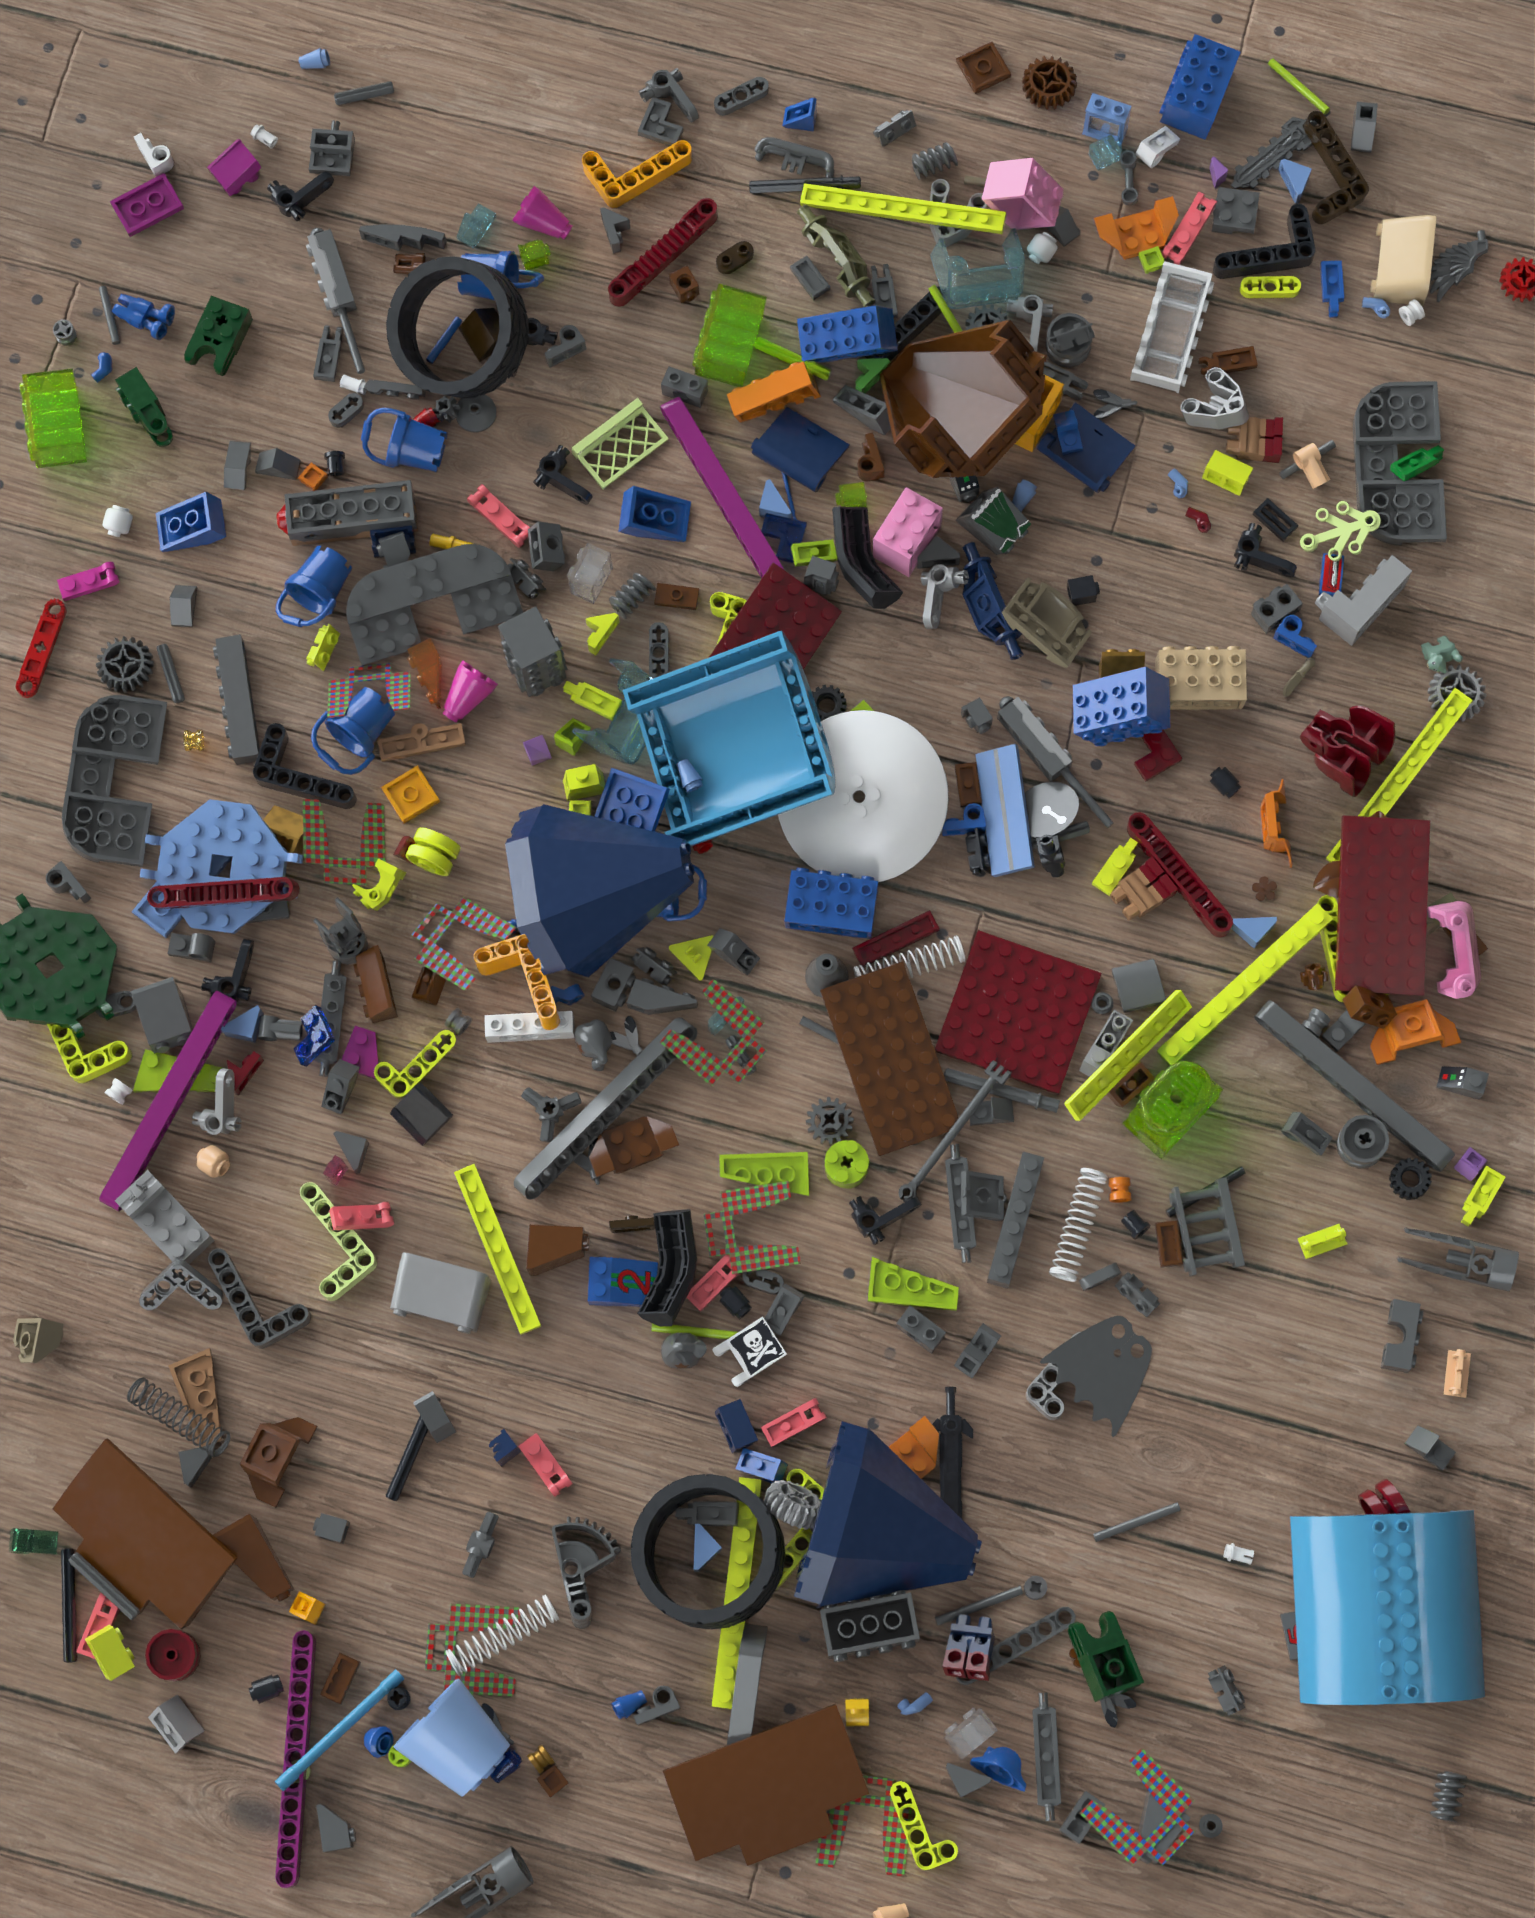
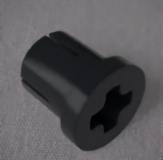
M329 451L324 453V459L327 460L328 476L344 475L343 459H345V452Z
M1135 1210L1130 1211L1121 1220L1130 1231L1131 1237L1134 1240L1141 1237L1151 1226Z
M396 1687L388 1693V1704L394 1710H403L410 1704V1693L405 1688ZM397 1692L404 1696L399 1701L400 1704L392 1700L393 1697H396Z

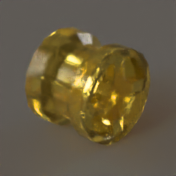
M199 729L196 732L184 730L185 751H191L192 749L203 751V730Z

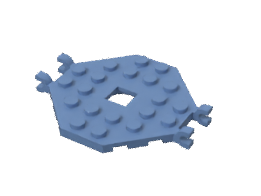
M209 799L163 837L146 834L145 843L161 846L158 870L141 869L140 877L157 880L160 886L285 877L287 862L302 864L304 855L288 853L253 805ZM215 855L233 857L230 878L211 875L212 861ZM283 886V893H288L289 888ZM273 902L207 905L177 909L191 928L235 934L242 929V926L261 914Z

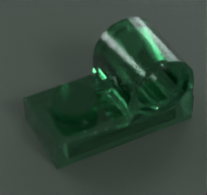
M13 1528L10 1530L9 1553L56 1555L59 1531Z

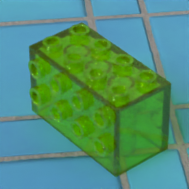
M718 284L717 291L712 290L709 308H707L704 325L699 335L698 346H696L692 366L695 367L694 375L743 387L763 318L767 297L723 284Z
M73 368L22 374L23 382L19 383L23 399L24 425L28 437L27 448L31 461H35L37 468L87 462L78 390Z

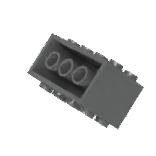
M537 607L498 625L507 666L511 674L515 675L517 685L522 693L526 691L528 697L538 696L550 686L555 687L563 683L564 679H566L565 671L568 669L565 664L562 644L557 636L554 637L548 619L543 620Z
M905 1590L892 1592L889 1597L883 1598V1595L870 1597L868 1601L860 1602V1599L847 1602V1605L838 1606V1604L824 1606V1609L820 1610L828 1658L834 1659V1662L848 1660L847 1656L856 1654L857 1658L870 1656V1651L879 1650V1654L892 1652L893 1647L901 1646L902 1650L913 1648L916 1646L915 1643L920 1640L911 1592L906 1593Z

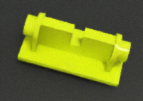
M330 624L319 628L314 641L319 646H312L306 657L308 665L313 667L316 665L322 671L325 670L340 636V633Z
M1340 1224L1297 1238L1305 1259L1347 1245L1345 1239L1346 1232L1344 1228L1340 1227Z

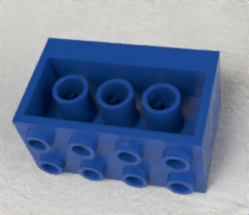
M875 305L797 319L802 361L821 364L898 351L893 309Z

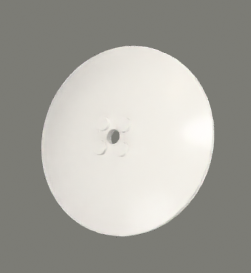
M865 710L849 711L821 721L835 772V793L778 815L788 842L798 856L816 871H829L831 875L840 876V873L852 874L853 878L861 879V876L874 877V881L882 882L907 872L929 853L942 832L946 820L949 800L948 783L938 754L917 729L907 722L885 713ZM861 790L865 793V800L862 803H857L854 800L856 791Z

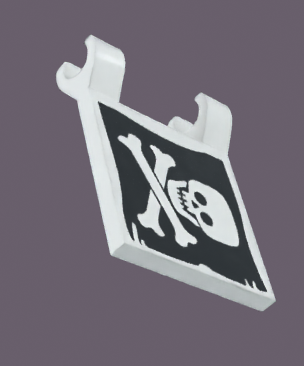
M764 1317L759 1318L712 1349L718 1357L731 1349L744 1372L732 1378V1383L736 1387L741 1386L750 1378L787 1355Z

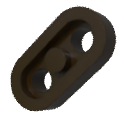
M740 241L717 256V270L722 274H731L753 259V246L749 242ZM741 249L747 250L746 252H740ZM727 259V260H729L730 262H729V263H723V260Z

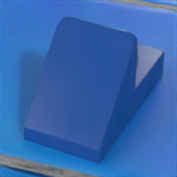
M1074 410L1053 414L1062 455L1083 450Z

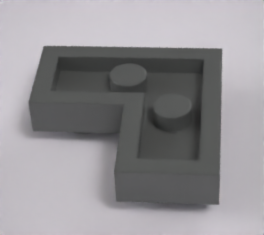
M652 97L638 129V136L668 146L679 141L683 133V127L666 121L672 108L671 103Z

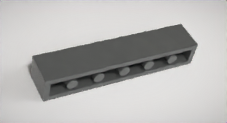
M241 634L216 638V646L213 647L215 659L219 660L216 672L218 679L222 681V686H219V693L221 699L224 698L225 706H222V713L224 719L227 718L228 726H225V734L227 739L230 738L231 746H228L229 758H233L236 765L256 762L260 746L244 640Z
M1027 1152L1022 1153L987 1279L989 1284L1009 1288L1044 1157Z

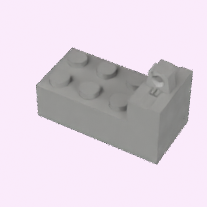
M1393 555L1388 560L1383 559L1377 566L1375 574H1370L1363 582L1364 586L1361 590L1356 589L1350 598L1337 590L1333 597L1323 592L1315 601V604L1322 611L1319 620L1351 646L1403 590L1409 580L1412 570Z
M148 1170L115 1200L172 1262L180 1259L190 1264L215 1241Z

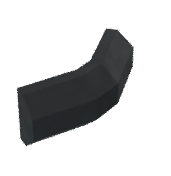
M833 507L832 514L837 561L844 578L874 609H886L900 599L903 591L875 562L871 552L868 508Z
M690 1209L653 1213L659 1252V1266L657 1276L637 1314L642 1319L660 1327L673 1325L694 1283L697 1254Z

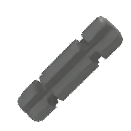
M735 1035L726 1039L729 1049H733L739 1042ZM745 1050L737 1059L739 1065L743 1066V1069L750 1061V1057ZM755 1066L750 1070L747 1076L751 1075L756 1071Z

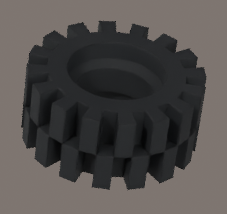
M822 685L821 689L818 686L815 692L812 691L821 721L846 711V698H844L843 692L840 693L838 687L834 689L833 685H830V687ZM823 699H831L836 706L833 711L825 713L820 710L819 703Z
M1407 1158L1406 1160L1399 1161L1392 1169L1389 1181H1391L1390 1187L1394 1189L1395 1195L1398 1193L1400 1198L1403 1199L1405 1197L1406 1200L1413 1198L1415 1200L1423 1196L1432 1182L1430 1181L1432 1174H1429V1167H1425V1163L1423 1161L1419 1162L1417 1158H1414V1160ZM1406 1171L1415 1172L1419 1178L1418 1185L1414 1187L1406 1186L1402 1181L1403 1173Z

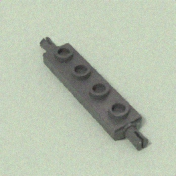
M333 961L332 973L325 974L314 1059L316 1062L321 1063L319 1074L321 1077H323L324 1068V1077H328L329 1064L337 1062L347 978L340 974L341 961H338L337 969V961Z
M951 1144V1158L945 1160L953 1245L954 1249L961 1250L962 1263H966V1255L967 1263H971L970 1249L976 1247L974 1218L962 1216L961 1172L968 1171L967 1158L960 1157L959 1144H955L956 1153L954 1151V1144Z
M1038 1693L1039 1707L1032 1710L1037 1804L1045 1807V1821H1050V1814L1051 1821H1055L1054 1806L1061 1804L1056 1709L1048 1707V1693H1044V1702L1043 1693Z

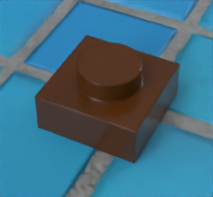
M555 1764L537 1778V1781L550 1798L569 1784Z

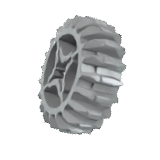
M1450 665L1446 673H1435L1434 680H1431L1429 683L1431 687L1427 690V693L1430 694L1428 701L1434 702L1431 708L1439 709L1444 703V699H1447L1454 688L1457 687L1459 691L1473 700L1461 715L1460 720L1462 722L1465 721L1466 716L1472 719L1474 713L1478 714L1480 712L1479 707H1483L1485 704L1483 699L1486 698V693L1483 691H1485L1486 685H1480L1483 679H1476V671L1471 674L1469 673V667H1466L1464 671L1461 665H1458L1456 670ZM1454 680L1452 686L1441 687L1444 682Z
M780 1480L775 1481L768 1487L764 1503L768 1510H770V1513L775 1515L777 1519H781L784 1523L796 1526L799 1529H814L821 1499H819L818 1495L813 1494L812 1490L806 1489L805 1486L802 1487L798 1483L794 1484L791 1481Z

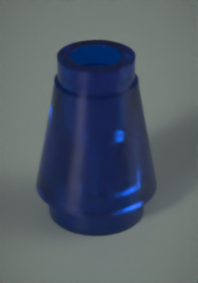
M510 1748L503 1754L505 1758L496 1767L494 1766L495 1770L490 1775L498 1784L521 1767L520 1764L523 1762L522 1758Z

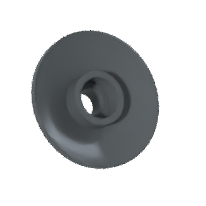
M487 395L461 398L457 403L461 409L458 410L456 421L466 431H484L496 419V406ZM474 407L479 408L476 412L471 411V409Z

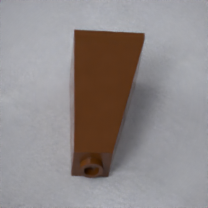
M248 1514L213 1534L217 1540L237 1557L235 1564L270 1599L274 1601L278 1599L280 1602L291 1596L290 1592L295 1589L256 1517Z

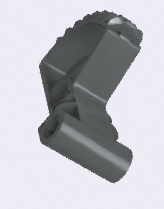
M568 1516L567 1523L552 1527V1535L572 1623L576 1628L585 1629L592 1622V1612L584 1579L613 1562L616 1555L621 1552V1548H613L617 1544L616 1539L608 1541L611 1538L610 1532L602 1535L605 1531L603 1526L596 1530L597 1522H593L590 1527L588 1526L589 1519L586 1518L584 1523L581 1524L580 1517H576L575 1523H571V1517ZM566 1530H579L589 1533L598 1538L607 1547L610 1554L599 1560L594 1550L584 1543L578 1541L558 1543L556 1533ZM568 1566H575L578 1569L577 1572L573 1575L567 1574L565 1569Z

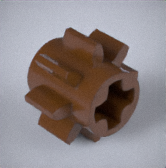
M1318 963L1308 964L1305 966V972H1300L1301 982L1309 990H1319L1324 987V982L1328 981V972L1325 971V967H1321Z

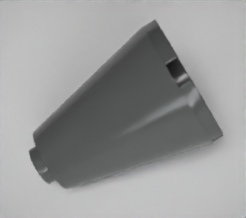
M822 954L815 958L808 965L805 972L808 988L814 995L821 998L820 990L845 982L849 978L845 964L831 954Z

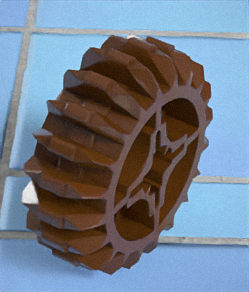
M1052 55L1048 60L1045 56L1042 57V61L1036 58L1034 64L1030 63L1028 65V69H1025L1022 78V90L1025 92L1026 99L1031 98V105L1037 102L1038 109L1044 105L1047 111L1049 106H1052L1055 110L1057 105L1063 108L1065 102L1069 103L1071 101V97L1075 95V89L1077 88V76L1074 74L1073 67H1068V61L1062 63L1061 57L1058 60H1054ZM1057 74L1063 78L1065 83L1062 82V79L1057 77ZM1034 83L1037 84V86L1040 87V88L1042 89V91H1040L1039 89H1037V87L1034 85Z

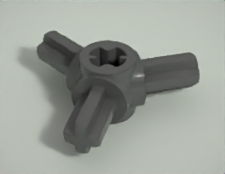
M527 1087L521 1095L524 1100L536 1108L535 1112L539 1114V1120L542 1121L540 1141L547 1143L553 1140L555 1123H558L559 1117L564 1115L563 1111L582 1103L577 1092L557 1099V1097H542L536 1091ZM551 1106L554 1113L549 1114L547 1107Z

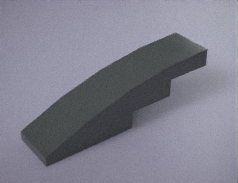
M380 224L360 226L359 228L361 239L397 251L401 250L402 245L422 250L424 244L444 249L447 243L445 233L422 227Z

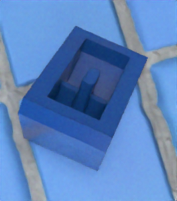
M813 97L786 107L782 126L791 129L814 131L817 99Z

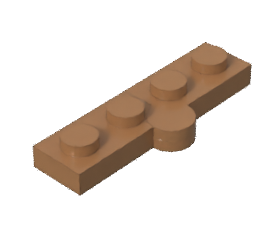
M417 723L412 727L411 733L377 739L382 762L466 746L462 723L433 728L428 731L424 724Z

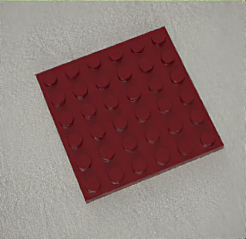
M978 930L938 1038L935 1052L985 1070L995 1060L998 1064L994 1071L1000 1065L1005 1068L1001 1073L1002 1076L1009 1070L1012 1073L1009 1078L1059 1095L1102 973Z

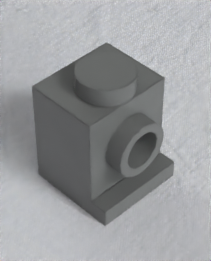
M980 697L961 707V716L965 717L971 729L974 728L977 733L983 734L991 728L993 718Z

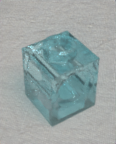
M1111 134L1090 144L1088 155L1099 171L1120 161L1122 147L1118 140L1115 141Z

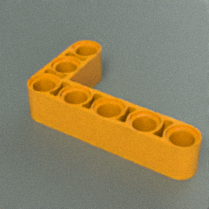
M685 140L677 141L618 178H615L597 152L588 151L582 157L583 171L605 203L611 208H618L688 166L692 161V148L690 143ZM680 152H686L687 154H685V155H680L679 153H680ZM591 162L596 163V164L593 165V166H589V165H588V164L591 163ZM664 162L670 163L669 165H662ZM645 173H652V175H650V176H646V175H644V174H645ZM601 178L607 179L605 181H599V179ZM629 183L635 184L634 186H627ZM613 193L618 194V195L615 196V197H611V196H610V195L613 194Z
M525 934L477 949L474 953V960L479 973L487 976L522 965L541 1026L545 1030H554L559 1026L560 1017L547 977L541 971L539 958L534 959L527 946L529 940Z

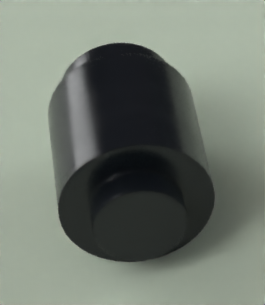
M1218 767L1210 774L1212 777L1210 780L1211 784L1223 796L1226 795L1229 799L1241 789V786L1238 784L1239 780L1226 767L1223 769Z
M728 1286L721 1292L720 1296L722 1298L720 1302L733 1317L736 1316L740 1320L752 1309L749 1304L750 1301L736 1286L733 1288Z
M272 1674L251 1682L252 1687L248 1688L252 1700H257L259 1704L280 1696V1693L284 1692L279 1675L273 1676Z

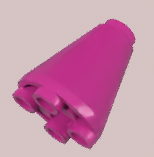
M533 186L528 196L524 198L520 205V211L518 210L512 220L520 226L556 238L561 237L564 240L573 227L564 214L535 186Z
M462 660L457 668L444 705L445 710L442 713L456 723L489 696L498 685L481 671L475 668L472 670L473 667L464 660Z

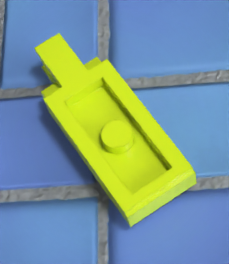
M566 681L563 687V692L571 695L570 700L574 701V703L612 721L622 704L621 699L585 682H579L578 685Z
M1130 838L1124 847L1119 845L1095 877L1092 885L1110 896L1117 887L1118 882L1121 881L1133 864L1136 855L1132 852L1138 842Z
M1485 1166L1464 1202L1462 1209L1466 1213L1461 1223L1469 1227L1475 1217L1480 1219L1485 1214L1506 1178L1504 1175Z

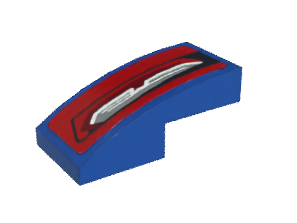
M1323 553L1319 596L1325 592L1333 597L1337 590L1341 592L1344 555H1342L1339 561L1334 562L1328 557V553ZM1331 554L1332 558H1336L1338 556L1336 554Z

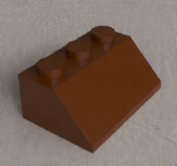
M376 945L356 956L357 964L353 965L356 977L360 976L362 983L358 985L361 998L365 997L367 1004L363 1005L365 1017H370L372 1023L398 1017L384 956L379 946Z

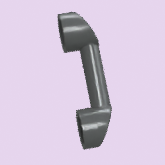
M1126 150L1120 155V164L1123 170H1125L1126 189L1123 190L1121 196L1122 202L1125 205H1134L1138 202V192L1134 189L1133 170L1137 165V159L1133 151Z

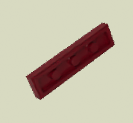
M929 910L853 947L852 950L859 964L864 968L867 962L872 964L875 960L883 959L940 931V928Z

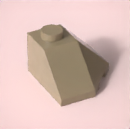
M43 1318L17 1319L13 1342L15 1347L20 1349V1362L37 1363L59 1347L63 1338L64 1324Z

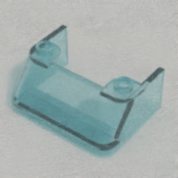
M1016 228L1011 229L1002 244L1005 253V264L969 269L964 258L948 255L943 238L938 240L930 257L943 298L948 307L960 309L981 306L983 304L1008 302V299L1017 300L1021 296L1024 287L1025 255Z
M613 658L609 660V663L622 673L617 683L621 694H623L624 689L653 679L632 661ZM625 697L607 731L600 728H595L592 731L577 728L572 730L575 735L591 748L627 764L636 763L646 746L637 714L628 710Z

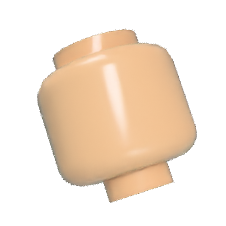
M214 1145L202 1148L197 1154V1167L209 1177L223 1176L230 1167L229 1156Z

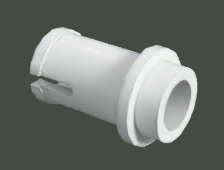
M255 125L251 131L254 140L258 139L270 149L276 145L278 137L266 131L264 126Z
M343 375L340 380V387L354 391L356 394L364 395L367 391L365 388L367 382L364 379L358 380Z
M1231 1543V1545L1226 1544L1224 1558H1227L1228 1561L1232 1559L1251 1565L1253 1559L1250 1557L1254 1556V1550L1237 1547L1234 1543Z

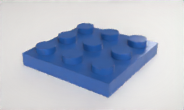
M611 767L594 817L655 832L670 789Z

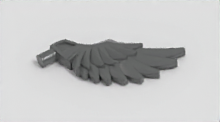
M1484 230L1477 232L1478 240L1467 242V244L1458 243V246L1452 245V248L1445 249V253H1440L1439 259L1434 260L1435 265L1431 268L1433 273L1431 274L1430 281L1435 280L1431 287L1430 293L1433 294L1439 289L1437 302L1441 301L1454 283L1457 286L1464 277L1473 273L1475 261L1488 252L1489 245Z

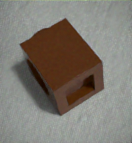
M688 266L669 274L670 284L681 303L685 301L690 302L700 295L699 285ZM683 284L690 285L688 288L681 287Z

